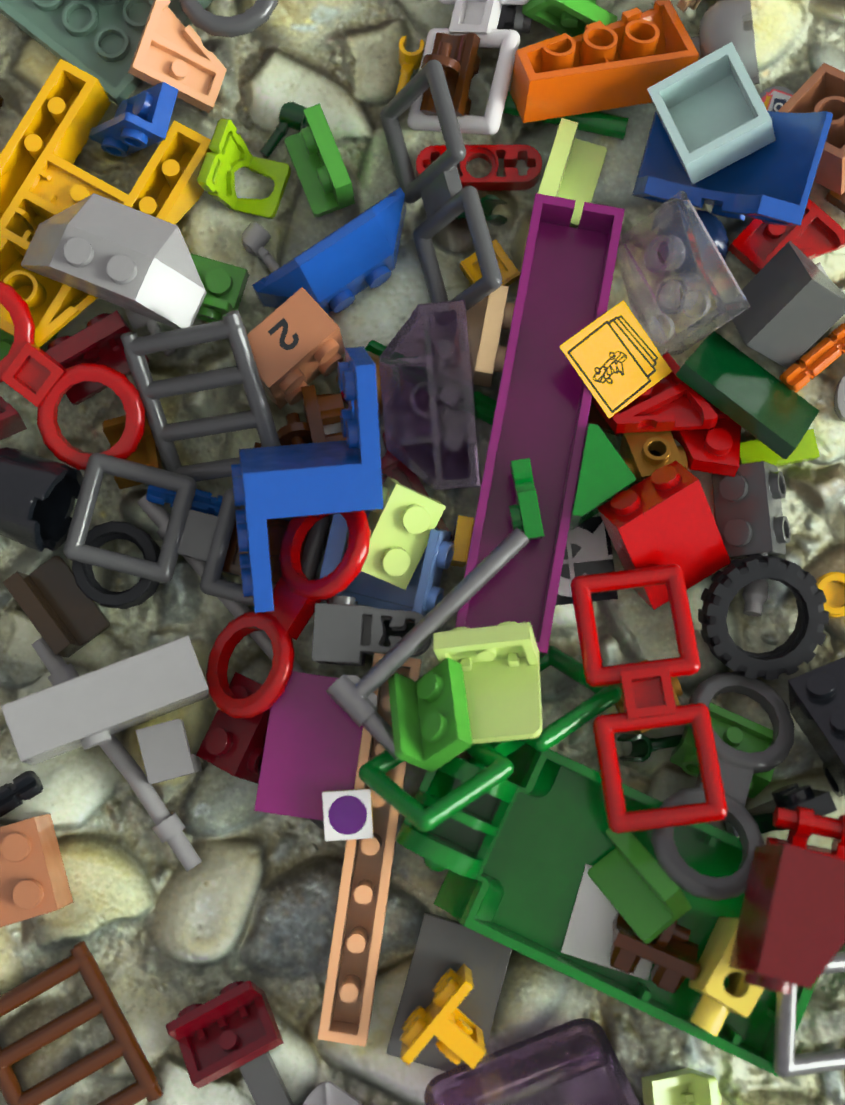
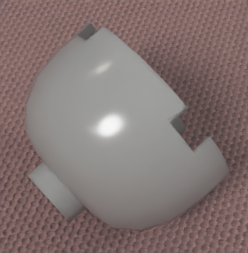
M750 0L717 1L702 16L699 36L691 37L699 53L698 60L732 42L753 84H760Z

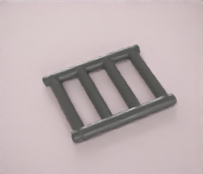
M233 310L223 315V320L141 337H138L136 332H126L120 336L124 353L146 411L145 415L164 470L192 477L196 482L232 477L231 464H240V457L182 466L174 441L256 428L262 447L281 446L247 332L238 310ZM229 339L237 366L153 381L145 355ZM243 384L251 410L167 423L160 398Z

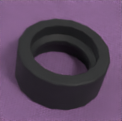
M109 521L96 525L88 531L85 541L86 545L100 548L106 542L115 539L128 540L137 545L145 560L158 562L161 551L159 545L150 534L128 522ZM72 561V571L76 585L87 598L109 608L128 609L140 605L155 594L160 582L140 578L139 582L131 589L121 592L109 591L101 587L95 579L92 569L93 565Z

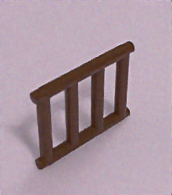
M84 941L77 943L70 950L71 955L0 996V1017L78 972H80L92 995L90 999L2 1049L0 1046V1091L7 1105H39L122 1056L136 1082L96 1105H135L145 1098L149 1103L163 1096V1091L93 954L89 951ZM102 1015L114 1038L113 1040L23 1091L11 1067L13 1064L94 1017Z

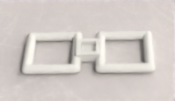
M439 0L442 4H455L450 27L433 28L428 32L420 69L423 57L427 54H432L436 33L457 36L475 33L480 38L479 48H500L484 116H457L461 133L494 135L500 128L513 73L515 53L520 44V35L516 30L497 29L502 5H525L529 0ZM422 94L410 106L407 119L408 126L413 130L442 132L438 116L425 115L420 111Z

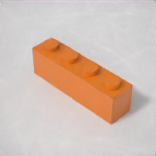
M656 0L653 9L641 12L636 7L622 12L621 20L608 25L597 21L586 25L584 33L571 37L563 33L516 50L510 94L523 123L652 103L647 88L698 61L699 53L671 1Z

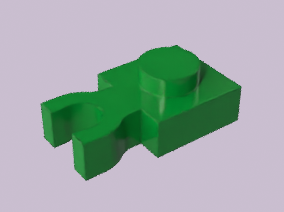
M530 458L511 461L510 469L517 503L509 506L512 529L518 528L529 541L542 539L544 531L537 493L534 487Z

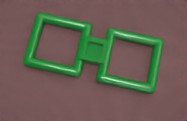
M548 646L547 654L540 658V672L552 666L595 694L542 729L538 737L473 744L465 751L486 768L427 808L385 775V773L404 762L401 759L395 760L387 750L363 764L358 774L365 784L414 826L423 832H428L508 778L514 771V765L506 756L524 744L529 745L538 752L547 751L617 703L622 698L621 689L617 684L600 687L588 685L581 662L554 646Z

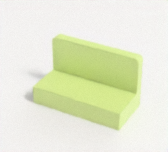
M561 118L538 194L576 200L570 227L578 228L584 202H592L607 148L576 139L578 123Z

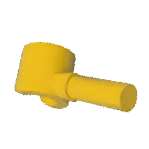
M403 36L399 41L398 61L401 65V74L396 94L410 81L413 70L420 68L424 52V41L422 39L419 49L414 52L406 51L407 36Z

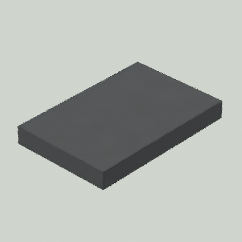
M425 912L386 1054L401 1057L402 1041L400 1037L404 1033V1030L401 1029L402 1025L419 1005L424 1009L429 1006L436 994L432 990L444 973L450 968L457 972L463 964L472 971L473 988L457 1008L483 1030L486 1050L512 949L461 925L458 921ZM434 1035L412 1061L477 1081L483 1058L473 1069L463 1060L457 1065L437 1048L435 1043L439 1039Z

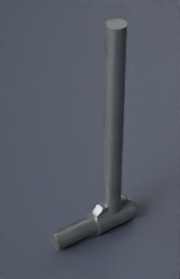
M518 528L514 529L361 679L357 675L343 674L327 689L326 693L359 727L363 725L395 760L398 758L394 753L393 730L376 712L379 708L377 707V695L374 692L433 636V633H436L530 542L526 535Z

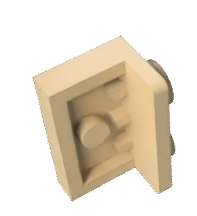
M501 285L489 297L484 298L459 316L448 371L449 378L457 382L491 388L493 372L502 373L507 346L499 345L501 329L510 330L515 303L507 302L509 286Z

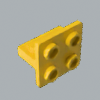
M465 964L457 972L452 968L448 969L434 986L432 991L436 994L429 1006L424 1009L419 1005L402 1025L401 1029L404 1030V1033L400 1037L402 1041L400 1059L407 1065L411 1064L434 1035L439 1039L435 1043L437 1048L457 1065L463 1060L473 1069L486 1054L483 1030L457 1008L473 988L472 971Z

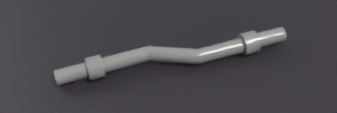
M43 637L32 644L51 675L48 679L53 686L79 677L71 663L66 664L61 656H56ZM114 734L111 735L112 739L99 746L127 780L156 824L152 828L162 843L167 841L185 870H191L201 863L202 860L182 831L186 827L176 812L173 814L169 812L152 784L149 785L148 779L140 766Z

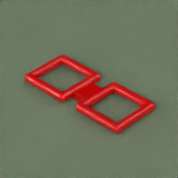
M677 564L574 577L570 587L585 680L592 687L620 684L624 712L599 715L593 721V732L610 830L614 833H627L715 822L725 819L728 809L709 709L703 703L676 706L671 677L694 675L701 667L682 568ZM666 584L679 657L603 666L591 593ZM692 724L706 802L627 812L614 733Z

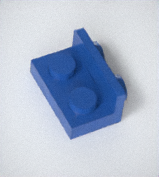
M161 82L127 100H123L119 104L114 118L91 128L89 138L100 143L103 151L117 157H126L165 140L178 89L165 82Z

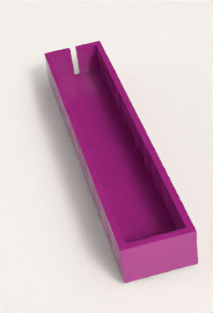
M536 193L464 578L513 531L509 506L517 503L510 469L511 461L530 458L544 537L531 540L458 611L455 628L468 627L472 629L497 626L500 623L509 621L517 623L530 622L539 650V657L543 658L548 652L592 400L591 392L559 346L607 312L625 209L584 202L578 228L570 227L576 200Z

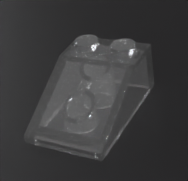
M679 191L620 237L617 259L631 311L661 356L668 353L671 356L683 353L751 307L685 191Z

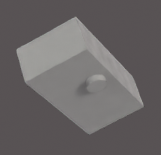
M185 636L1 706L20 761L35 765L82 746L84 750L110 741L112 739L111 735L206 699L209 697V688L190 638Z

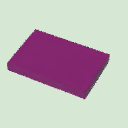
M292 671L284 693L270 709L254 811L324 821L322 792L354 789L363 725L359 727L326 693L327 689L338 679L337 677Z

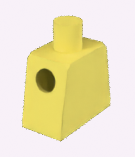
M718 918L698 961L701 964V970L696 980L690 979L688 984L689 988L702 995L689 1021L717 1037L729 1011L747 1018L764 988L744 983L745 972L729 967L740 918ZM728 975L729 984L724 989V979Z

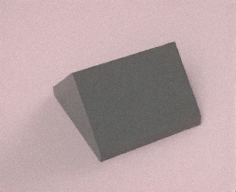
M789 241L725 308L746 346L788 369L845 314V294L806 255Z

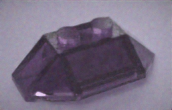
M456 300L418 304L411 317L401 327L379 357L386 449L433 490L481 487L480 443L466 301Z

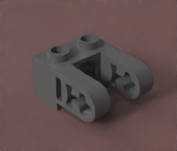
M335 595L327 599V604L315 603L312 661L320 664L365 666V655H374V653L386 654L402 639V637L389 636L391 645L389 647L384 646L387 638L385 622H390L389 627L392 628V632H406L408 624L416 625L424 616L415 611L358 606L356 598L350 596ZM432 637L411 657H418L425 653L431 644Z

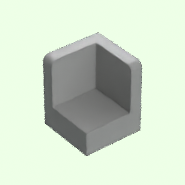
M174 719L136 730L149 785L202 771L200 759L196 756L197 753L191 754L182 719Z

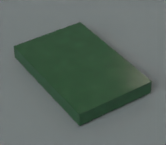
M714 330L676 373L677 378L783 459H787L797 448L819 413L817 408L796 392L790 390L784 383Z

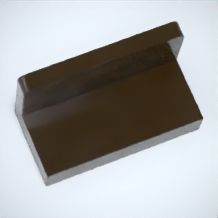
M58 555L52 557L29 575L17 571L3 582L56 656L69 658L110 626L109 620L95 601L87 598L76 585L72 570L64 559Z

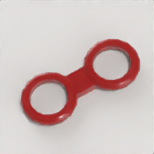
M0 281V303L10 313L14 324V342L8 355L0 361V383L5 382L38 407L37 425L44 444L58 460L78 470H86L88 459L93 453L84 452L72 446L62 435L57 422L60 401L70 388L85 381L99 382L111 388L122 401L126 413L125 429L120 440L109 450L100 453L126 460L136 451L145 431L146 411L139 391L123 373L105 364L83 362L65 368L34 344L35 323L28 304L13 287Z
M365 511L298 516L290 520L281 540L279 563L282 576L273 589L274 611L260 613L249 611L233 619L217 636L210 651L206 679L209 695L218 710L236 719L254 718L269 710L284 693L293 671L295 651L292 639H298L315 612V603H320L321 600L329 599L345 590L361 572L369 554L371 537ZM331 514H341L347 522L349 531L348 547L344 557L332 573L321 579L308 580L302 571L300 562L301 547L307 532L323 517ZM263 630L272 644L273 659L271 670L266 681L254 694L246 698H236L228 684L227 671L229 659L234 648L243 637L254 631Z

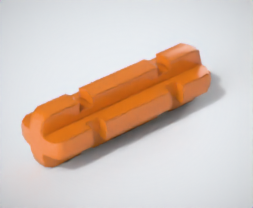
M845 323L837 327L828 337H825L796 362L797 364L794 363L780 375V381L790 390L797 393L810 382V379H814L837 360L842 353L844 354Z

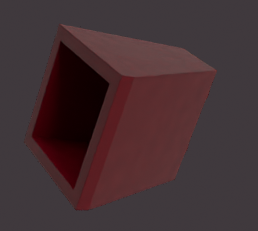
M786 843L755 846L729 967L745 972L744 983L790 995L792 985L811 989L845 943V860Z

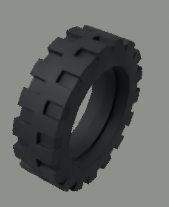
M752 554L747 555V558L742 560L738 558L732 560L725 570H718L712 576L711 580L713 583L709 589L705 588L701 595V600L704 602L702 609H698V621L702 623V630L700 632L704 642L708 644L711 653L731 670L741 673L745 677L751 679L763 677L765 680L779 679L778 675L783 673L788 676L799 671L797 666L803 662L808 664L815 657L816 654L813 651L817 645L822 646L826 634L823 633L824 624L829 623V612L824 610L823 603H826L827 600L823 590L818 589L816 579L810 573L804 571L801 566L774 555ZM771 579L787 586L796 598L798 617L795 629L787 641L773 651L759 654L744 651L734 643L728 633L726 618L729 605L738 591L752 581Z

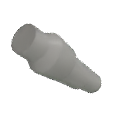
M766 579L752 581L744 587L742 593L745 601L744 614L755 617L762 615L763 604L768 599V582Z

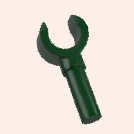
M287 102L282 106L279 114V124L260 150L264 156L269 158L283 137L286 136L289 128L300 132V129L307 127L303 109H306V107L294 102Z
M489 194L480 199L486 222L495 226H501L507 222L508 218L502 215H492L493 208L499 204H507L506 201ZM462 212V213H461L458 217H456L455 219H464V218H466L465 213Z
M622 734L617 738V741L631 742L632 751L630 755L621 756L619 759L622 761L644 762L648 760L651 752L677 747L682 735L655 739L641 734Z

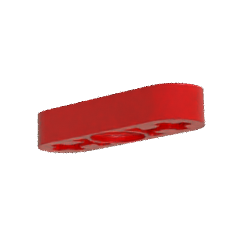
M525 144L465 145L466 156L459 164L462 187L471 185L477 191H521L534 187L539 181L542 170V157L534 147ZM446 145L428 146L419 153L416 159V176H419L431 164V161H435L447 150ZM481 158L490 164L491 171L485 177L476 178L468 173L466 169L467 164L473 159ZM498 159H504L503 177H497L499 167ZM518 160H526V166L529 167L527 175H519L518 169L515 168Z

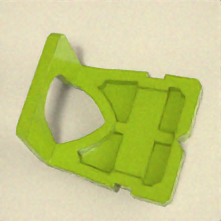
M222 118L218 120L209 144L212 152L206 153L197 182L210 196L230 210L273 219L276 216L291 174L290 166L286 163L252 156L242 136L237 134V128L231 119ZM245 167L272 179L275 185L272 194L265 199L237 198L235 172L239 168Z

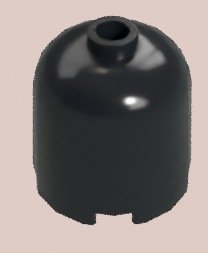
M5 447L0 449V535L40 552H43L45 548L52 551L57 550L67 538L72 520L70 515L74 508L75 499L78 498L83 480L81 471L66 464L15 448Z

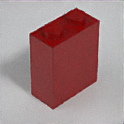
M676 460L667 466L658 468L651 476L628 490L617 493L610 501L597 508L624 570L677 564L683 570L686 589H689L731 563L700 480ZM666 584L633 588L653 610L669 601Z

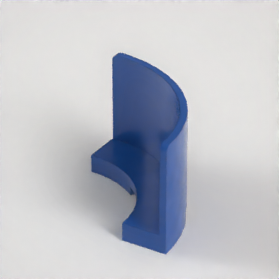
M655 111L632 196L686 209L687 205L703 208L704 204L712 205L711 214L745 221L747 216L762 220L766 224L801 226L833 119V113L828 111L812 113L768 111L772 119L776 141L692 185Z

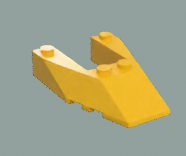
M61 58L0 154V281L13 287L28 304L35 323L34 344L38 347L44 345L98 298L27 270L20 265L38 225L93 193L176 225L205 191L197 182V177L206 153L212 152L209 148L211 139L174 120L167 131L165 140L161 141L129 195L73 165L89 140L91 128L99 124L111 102L98 78ZM0 303V329L14 337V324L10 313Z

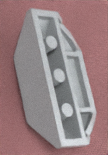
M95 193L40 223L20 264L27 270L175 329L193 326L207 294L183 235L177 225Z

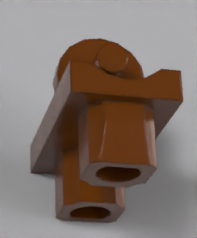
M436 33L432 54H427L423 57L421 68L433 59L438 60L442 64L456 116L464 117V115H469L472 103L468 96L471 81L479 71L481 58L477 53L480 38L475 33L459 36ZM429 87L423 93L420 111L425 115L437 116Z
M315 385L301 387L307 422H300L298 413H289L286 415L287 425L277 431L281 446L347 440L346 437L343 438L342 432L325 435L323 427L325 425L341 423L340 410L344 409L341 393L316 395Z
M617 912L613 920V942L610 951V965L627 974L634 973L641 957L655 963L651 971V981L657 987L671 993L677 991L686 977L695 981L701 970V964L697 963L698 945L688 941L691 933L690 929L677 924V921H675L654 940L645 944L619 912Z

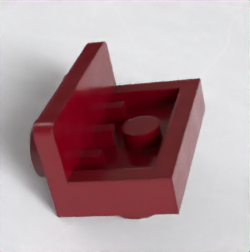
M116 310L111 314L103 313L95 316L87 323V328L73 336L66 335L55 339L48 345L47 351H45L65 368L83 362L105 364L127 377L132 373L120 336L123 333H132L133 331ZM145 355L147 363H149V359L147 355ZM85 381L74 385L65 394L73 405H78L108 387L99 382Z
M235 672L229 688L236 698H246L254 694L263 684ZM270 709L254 718L237 719L217 710L196 756L234 777L258 784Z
M250 980L237 981L225 986L220 991L219 996L204 1004H193L179 1012L178 1018L165 1025L168 1035L179 1043L192 1085L199 1089L284 1043L265 992Z

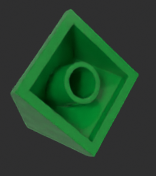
M589 423L586 428L569 526L570 530H574L599 513L598 507L610 501L617 493L628 490L637 480L597 424Z

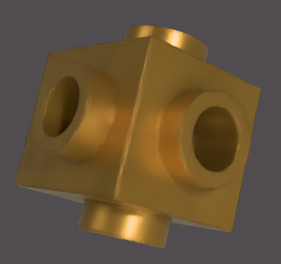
M671 431L623 433L619 455L637 479L631 487L651 476L658 468L667 466L675 460L688 469L686 453L681 445L676 446Z

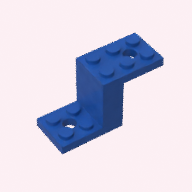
M364 347L345 348V362L337 363L339 389L344 392L345 401H348V409L340 410L343 438L346 437L347 440L239 449L240 464H231L235 506L244 505V509L235 510L239 552H248L239 554L243 597H253L255 613L274 611L266 519L384 509L376 364Z

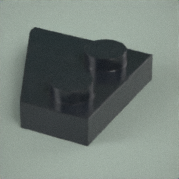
M798 783L773 791L771 794L774 800L747 810L757 822L761 834L770 831L788 830L773 826V814L776 807L794 810L796 806L810 808L814 810L815 815L820 816L837 811L830 792L811 789L810 785L799 787ZM726 819L722 820L727 832L738 837V833Z

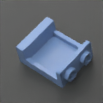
M333 514L319 579L333 572L342 561L347 550L349 531L347 522L341 514ZM438 528L431 529L427 547L406 590L361 571L345 590L336 595L355 597L358 604L368 607L415 611L425 617L444 597V589L439 586L443 569L447 570L453 558L454 543L449 542L452 532Z

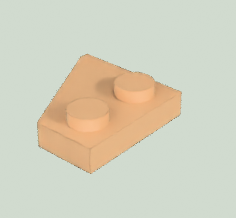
M154 0L128 73L153 86L165 82L178 89L177 98L209 113L214 108L227 69L213 52L208 51L203 46L200 36L190 24L185 27L168 7L171 3L170 0Z

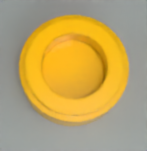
M830 572L818 577L816 585L825 594L827 602L823 604L824 610L829 612V618L845 616V574Z

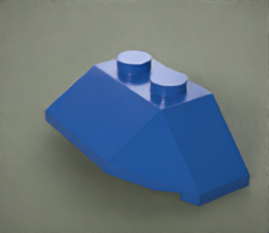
M399 187L297 257L254 283L252 286L261 304L266 307L278 308L303 287L327 314L331 311L338 313L350 306L355 300V295L368 286L374 289L386 282L392 275L391 271L396 266L405 220L406 200L403 190Z

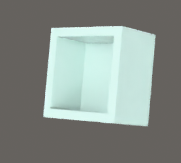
M732 42L647 88L657 115L692 185L776 141L772 119Z

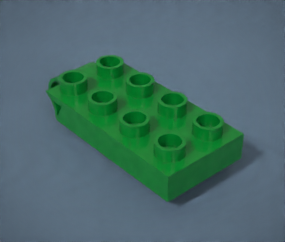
M524 744L506 756L514 765V771L508 778L432 830L423 832L409 820L404 819L395 840L406 849L423 857L426 867L431 871L440 872L448 869L433 904L451 914L461 925L778 1076L773 1067L776 991L764 988L747 1018L729 1011L717 1037L689 1021L702 997L701 994L688 987L690 978L686 977L677 991L671 993L657 987L651 981V971L649 979L645 980L561 953L585 865L594 866L615 849L606 834L609 826L600 772L550 749L545 752H538L529 745ZM456 756L433 773L426 771L414 799L427 808L486 767L472 756L467 760ZM622 783L627 812L654 809L661 806L662 801ZM709 823L674 827L673 838L677 851L688 866L702 875L714 878L731 876L737 872L742 862V844L738 837ZM652 829L631 832L657 861L651 842ZM681 888L691 909L677 920V924L691 930L688 941L698 945L697 963L718 918H740L745 892L736 898L713 901L693 896ZM728 975L724 979V989L729 984ZM817 981L811 989L797 986L796 1032Z

